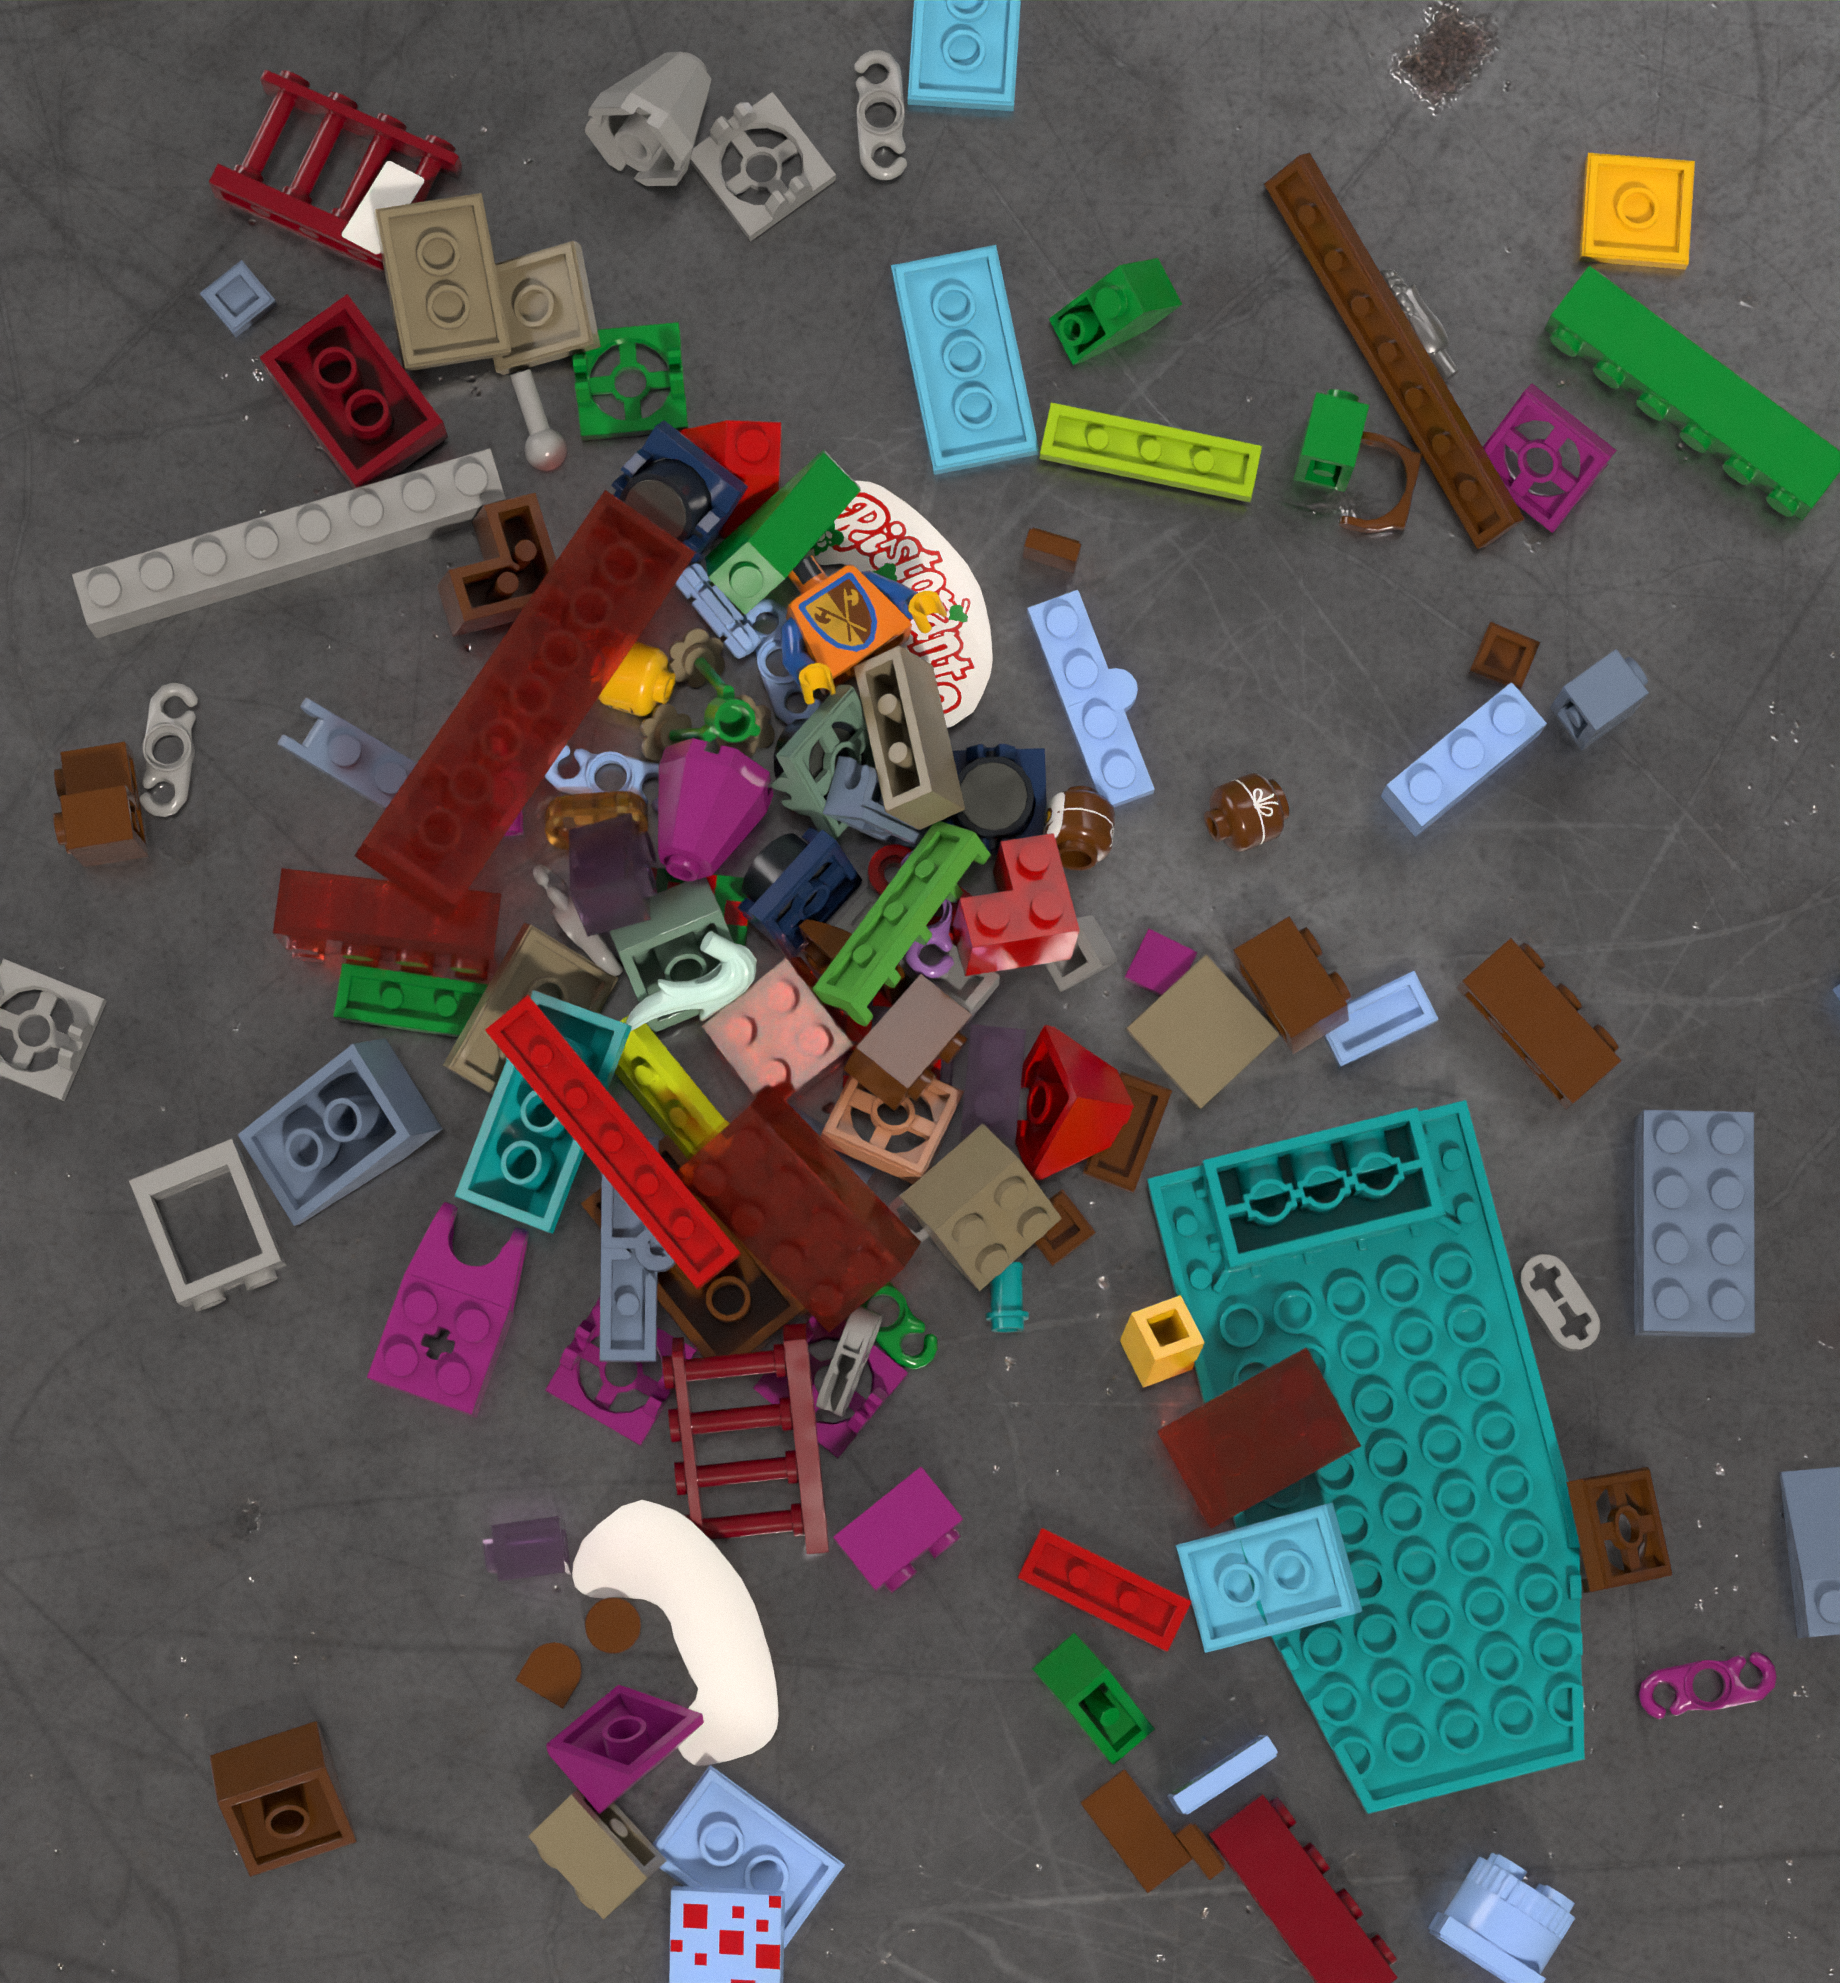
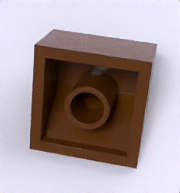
M317 1721L210 1755L217 1803L250 1877L357 1842L333 1759Z

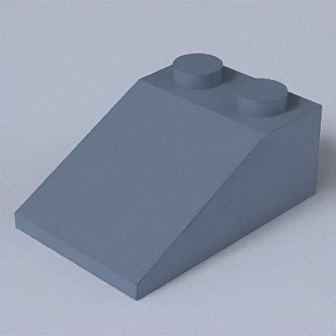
M386 1038L352 1044L237 1135L292 1224L296 1226L405 1159L440 1132L442 1127Z
M1840 1467L1779 1472L1797 1638L1840 1635Z

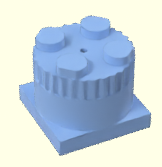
M1491 1853L1487 1860L1478 1857L1444 1914L1437 1912L1428 1929L1430 1934L1505 1983H1544L1546 1978L1540 1974L1575 1920V1917L1569 1913L1575 1903L1548 1885L1544 1886L1539 1883L1536 1889H1533L1522 1882L1527 1873L1524 1869L1500 1854Z

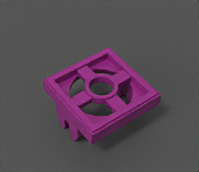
M1533 383L1525 389L1483 446L1516 505L1552 533L1596 482L1595 480L1609 465V460L1617 451ZM1533 420L1549 422L1554 426V429L1546 439L1531 441L1517 429L1521 424ZM1568 438L1576 444L1580 455V473L1578 478L1562 466V456L1559 449ZM1506 445L1518 454V465L1521 473L1517 478L1511 473L1507 463ZM1542 448L1550 454L1553 460V469L1550 473L1540 474L1532 470L1527 462V452L1529 449ZM1551 480L1565 492L1557 495L1536 493L1530 490L1534 482L1544 483Z
M599 1297L587 1319H584L576 1329L572 1343L562 1353L559 1361L560 1365L545 1391L642 1446L674 1389H665L663 1366L662 1376L659 1382L643 1374L641 1362H635L637 1365V1375L631 1384L625 1387H617L608 1381L605 1374L608 1362H600V1348L590 1343L600 1335ZM657 1327V1351L662 1360V1356L672 1355V1338L675 1337ZM685 1343L686 1359H692L697 1350ZM581 1358L599 1368L603 1386L594 1401L587 1396L580 1381ZM636 1389L649 1397L646 1404L632 1411L614 1412L609 1410L618 1393H627Z
M824 1303L806 1323L808 1346L826 1339L840 1341L847 1324L844 1319ZM874 1344L867 1359L872 1374L871 1393L867 1400L855 1391L848 1406L855 1412L851 1418L835 1423L816 1420L818 1443L837 1459H839L908 1375L907 1371ZM809 1353L816 1413L819 1409L816 1407L819 1392L814 1384L815 1376L821 1368L830 1365L832 1359L819 1361ZM776 1372L765 1373L753 1387L757 1393L771 1404L780 1403L779 1398L790 1397L788 1377L777 1378Z

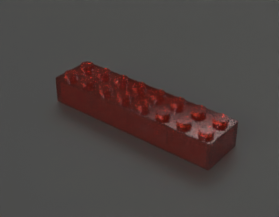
M605 490L367 835L354 857L447 919L696 552Z

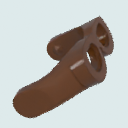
M1363 431L1360 443L1385 449L1394 454L1405 472L1406 489L1399 503L1391 511L1378 519L1364 520L1350 516H1341L1339 526L1362 533H1379L1393 529L1405 531L1422 453L1411 451L1400 442L1387 436Z

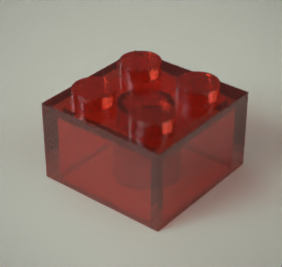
M801 957L785 958L702 1026L768 1113L782 1111L788 1103L792 1104L848 1059L858 1044L864 1039L841 1008L822 1002L812 990L818 979Z

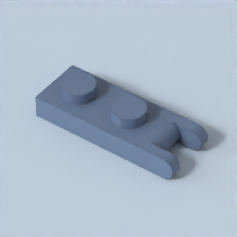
M305 698L300 708L307 715L315 717L317 721L302 745L295 739L285 735L281 736L277 745L403 820L430 777V771L312 700Z

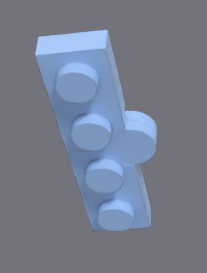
M1075 590L1027 608L1028 617L1094 790L1099 795L1105 797L1114 808L1153 794L1155 789L1125 713L1135 703L1138 692L1137 682L1133 675L1124 669H1108L1079 591Z

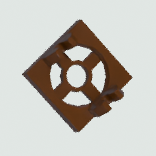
M1649 1467L1566 1482L1587 1579L1581 1580L1584 1593L1672 1576ZM1607 1489L1611 1510L1608 1514L1607 1522L1600 1523L1596 1502L1602 1492ZM1621 1514L1626 1516L1631 1526L1629 1542L1622 1537L1619 1529ZM1605 1540H1611L1613 1545L1620 1550L1624 1571L1609 1562Z

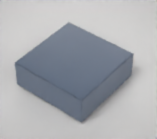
M242 260L200 293L202 299L235 338L277 306L275 299Z

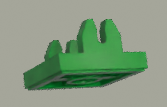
M679 322L597 329L601 347L573 355L576 381L575 391L582 441L650 435L654 427L663 420L677 431L688 429ZM635 343L644 344L657 351L667 363L669 370L649 372L644 365L637 362ZM619 345L620 364L613 369L610 376L590 377L591 370L599 356L612 346ZM628 369H635L641 372L646 379V387L643 392L632 398L621 395L615 388L617 376L622 371ZM670 388V392L662 407L649 417L642 418L641 402L647 399L651 390ZM612 394L617 401L624 404L625 420L616 419L605 413L595 402L592 395Z

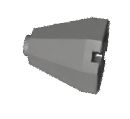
M666 52L601 92L589 108L588 116L592 117L586 124L585 133L606 162L619 171H622L626 164L636 169L638 173L633 179L645 186H677L688 170L712 79L707 73L706 66L698 57L691 53Z

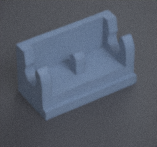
M839 756L823 814L889 845H903L909 849H915L932 825L918 830L885 812L876 770L868 765L863 766L850 757Z

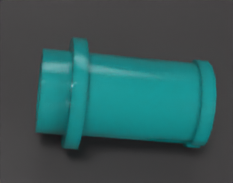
M1012 1262L1000 1275L990 1282L991 1312L986 1313L985 1317L986 1321L991 1322L992 1332L1009 1333L1023 1331L1024 1321L1029 1319V1312L1023 1311V1264L1020 1262Z

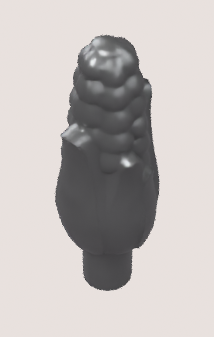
M1381 270V275L1444 382L1450 380L1459 373V370L1446 352L1449 340L1443 325L1424 303L1415 284L1410 286L1405 284L1404 280L1397 275L1395 270Z

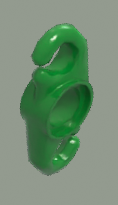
M851 1253L841 1256L836 1260L829 1271V1285L833 1289L842 1287V1276L848 1268H859L865 1276L864 1284L859 1289H844L841 1292L842 1300L852 1306L853 1309L856 1305L867 1309L872 1299L882 1295L889 1296L897 1302L900 1310L898 1319L888 1327H880L875 1339L891 1359L900 1366L914 1370L929 1364L934 1359L938 1350V1340L934 1334L925 1335L924 1348L917 1355L906 1354L902 1348V1339L907 1334L923 1333L925 1331V1323L913 1315L902 1293L897 1290L868 1257Z

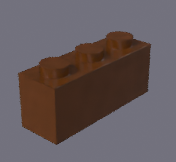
M1510 938L1463 979L1456 989L1564 1109L1567 1110L1622 1061L1615 1054L1619 1046L1602 1026L1596 1024L1592 1028L1578 1013L1582 1005L1565 985L1560 983L1555 987L1541 972L1545 968V964L1528 944L1522 943L1518 946Z

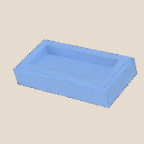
M1412 971L1347 1002L1349 1021L1323 1037L1338 1067L1341 1068L1437 1022L1438 1017L1415 971Z

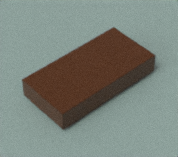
M1121 1071L1120 1077L1134 1104L1130 1119L1121 1128L1110 1148L1088 1158L1082 1175L1134 1194L1172 1090Z
M1125 1769L1080 1802L1147 1893L1192 1860Z

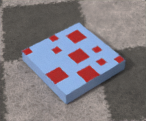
M674 1886L671 1889L669 1983H783L785 1891Z

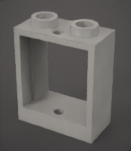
M233 1139L129 1180L176 1301L181 1306L187 1307L193 1304L195 1311L213 1307L226 1300L224 1291L243 1283L247 1290L264 1286L278 1278L275 1270L287 1266L239 1144ZM230 1172L262 1254L188 1284L156 1202Z

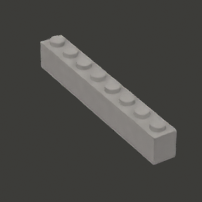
M489 448L72 574L86 625L97 639L472 526V521L484 505L506 500L491 449Z

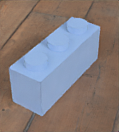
M1511 682L1390 781L1384 788L1381 797L1416 837L1537 738L1547 723Z

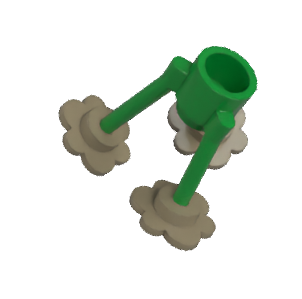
M701 627L690 628L684 634L683 641H674L669 646V654L672 659L668 663V672L675 674L676 682L687 681L690 686L695 688L702 686L705 680H707L717 691V697L708 704L704 714L705 725L701 728H691V718L685 713L677 714L676 709L672 705H657L653 710L652 718L644 719L640 726L641 732L645 736L641 745L642 753L648 760H660L667 746L692 738L711 742L716 738V743L720 748L721 745L736 748L747 757L754 755L756 747L766 748L774 741V729L767 723L771 718L770 709L764 705L756 706L753 699L747 695L735 696L734 688L726 684L719 676L725 668V661L720 655L723 650V642L716 636L709 637L708 633Z

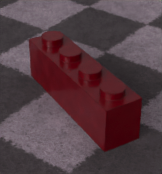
M1257 1794L1206 1832L1212 1843L1315 1983H1392L1398 1978L1390 1968L1391 1965L1398 1961L1378 1933L1369 1939L1356 1920L1364 1915L1344 1887L1335 1893L1326 1881L1323 1874L1330 1870V1867L1311 1842L1302 1847L1289 1829L1297 1823L1277 1796L1268 1801L1263 1794Z

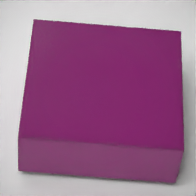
M1148 928L1124 980L1160 997L1190 969L1198 952Z

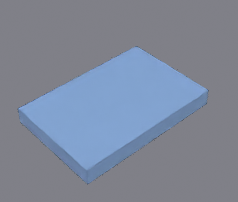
M712 1765L707 1768L653 1842V1846L667 1860L660 1869L683 1886L785 1891L784 1948L845 1865Z

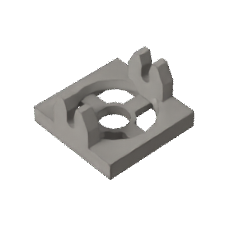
M773 92L753 106L749 102H740L735 106L733 116L729 120H726L723 116L719 117L710 129V137L693 148L690 159L692 166L750 242L836 181L834 171ZM769 128L783 133L788 139L774 149L756 147L745 131ZM731 142L743 157L740 164L741 172L725 183L722 177L721 161L728 144ZM799 153L802 172L800 176H795L791 179L788 189L781 180L783 174L782 164ZM757 155L771 157L777 165L775 176L767 182L752 180L746 172V166L751 158ZM749 188L758 191L768 190L771 194L765 205H753L738 198L740 194Z
M3 959L0 965V1007L5 1001L19 992L34 989L41 990L42 992L35 1008L26 1010L20 1015L0 1008V1027L12 1031L13 1038L18 1045L11 1064L5 1061L0 1054V1076L65 1102L107 1001L104 998ZM58 998L65 1002L73 1015L74 1022L68 1029V1035L57 1031L56 1022L51 1017ZM41 1016L50 1025L49 1038L40 1046L33 1047L24 1044L20 1038L22 1023L29 1017ZM50 1047L60 1050L58 1062L52 1067L38 1071H28L36 1053L44 1052Z

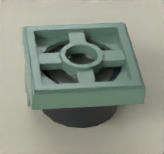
M838 685L835 688L836 693L834 695L830 694L810 718L796 719L786 726L777 740L773 755L776 780L771 785L774 789L786 793L785 797L781 800L782 804L800 815L810 816L818 832L824 830L835 840L848 825L824 815L823 811L839 756L850 757L856 760L857 763L863 766L868 765L876 770L862 702L853 686Z

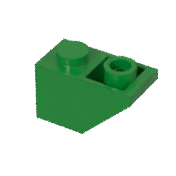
M1159 258L1119 265L1055 313L1049 320L1071 363L1077 365L1146 332L1183 304Z

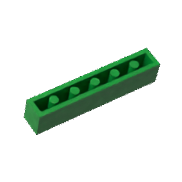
M1590 265L1551 314L1544 330L1551 334L1549 338L1555 347L1568 356L1575 357L1578 354L1594 366V374L1606 385L1614 389H1618L1620 386L1637 398V406L1649 417L1657 421H1662L1664 418L1681 430L1679 436L1688 446L1700 453H1705L1708 450L1724 462L1722 466L1724 471L1734 480L1743 485H1749L1751 482L1768 495L1766 501L1780 514L1786 517L1795 515L1803 521L1840 473V450Z

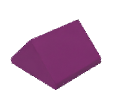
M617 1685L546 1744V1748L550 1757L600 1814L673 1753L704 1723L702 1713L622 1685Z

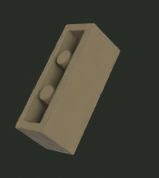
M899 645L854 666L885 812L921 830L965 810L933 665Z

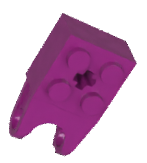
M444 1202L432 1220L404 1273L367 1378L375 1383L477 1418L514 1316L513 1312L527 1250L529 1230L515 1227L510 1240L502 1247L501 1252L492 1262L482 1266H469L460 1262L453 1250L454 1222L458 1208L452 1203ZM441 1332H449L447 1340L455 1343L452 1353L442 1352L438 1360L431 1359L430 1356L433 1350L427 1347L430 1338H438Z

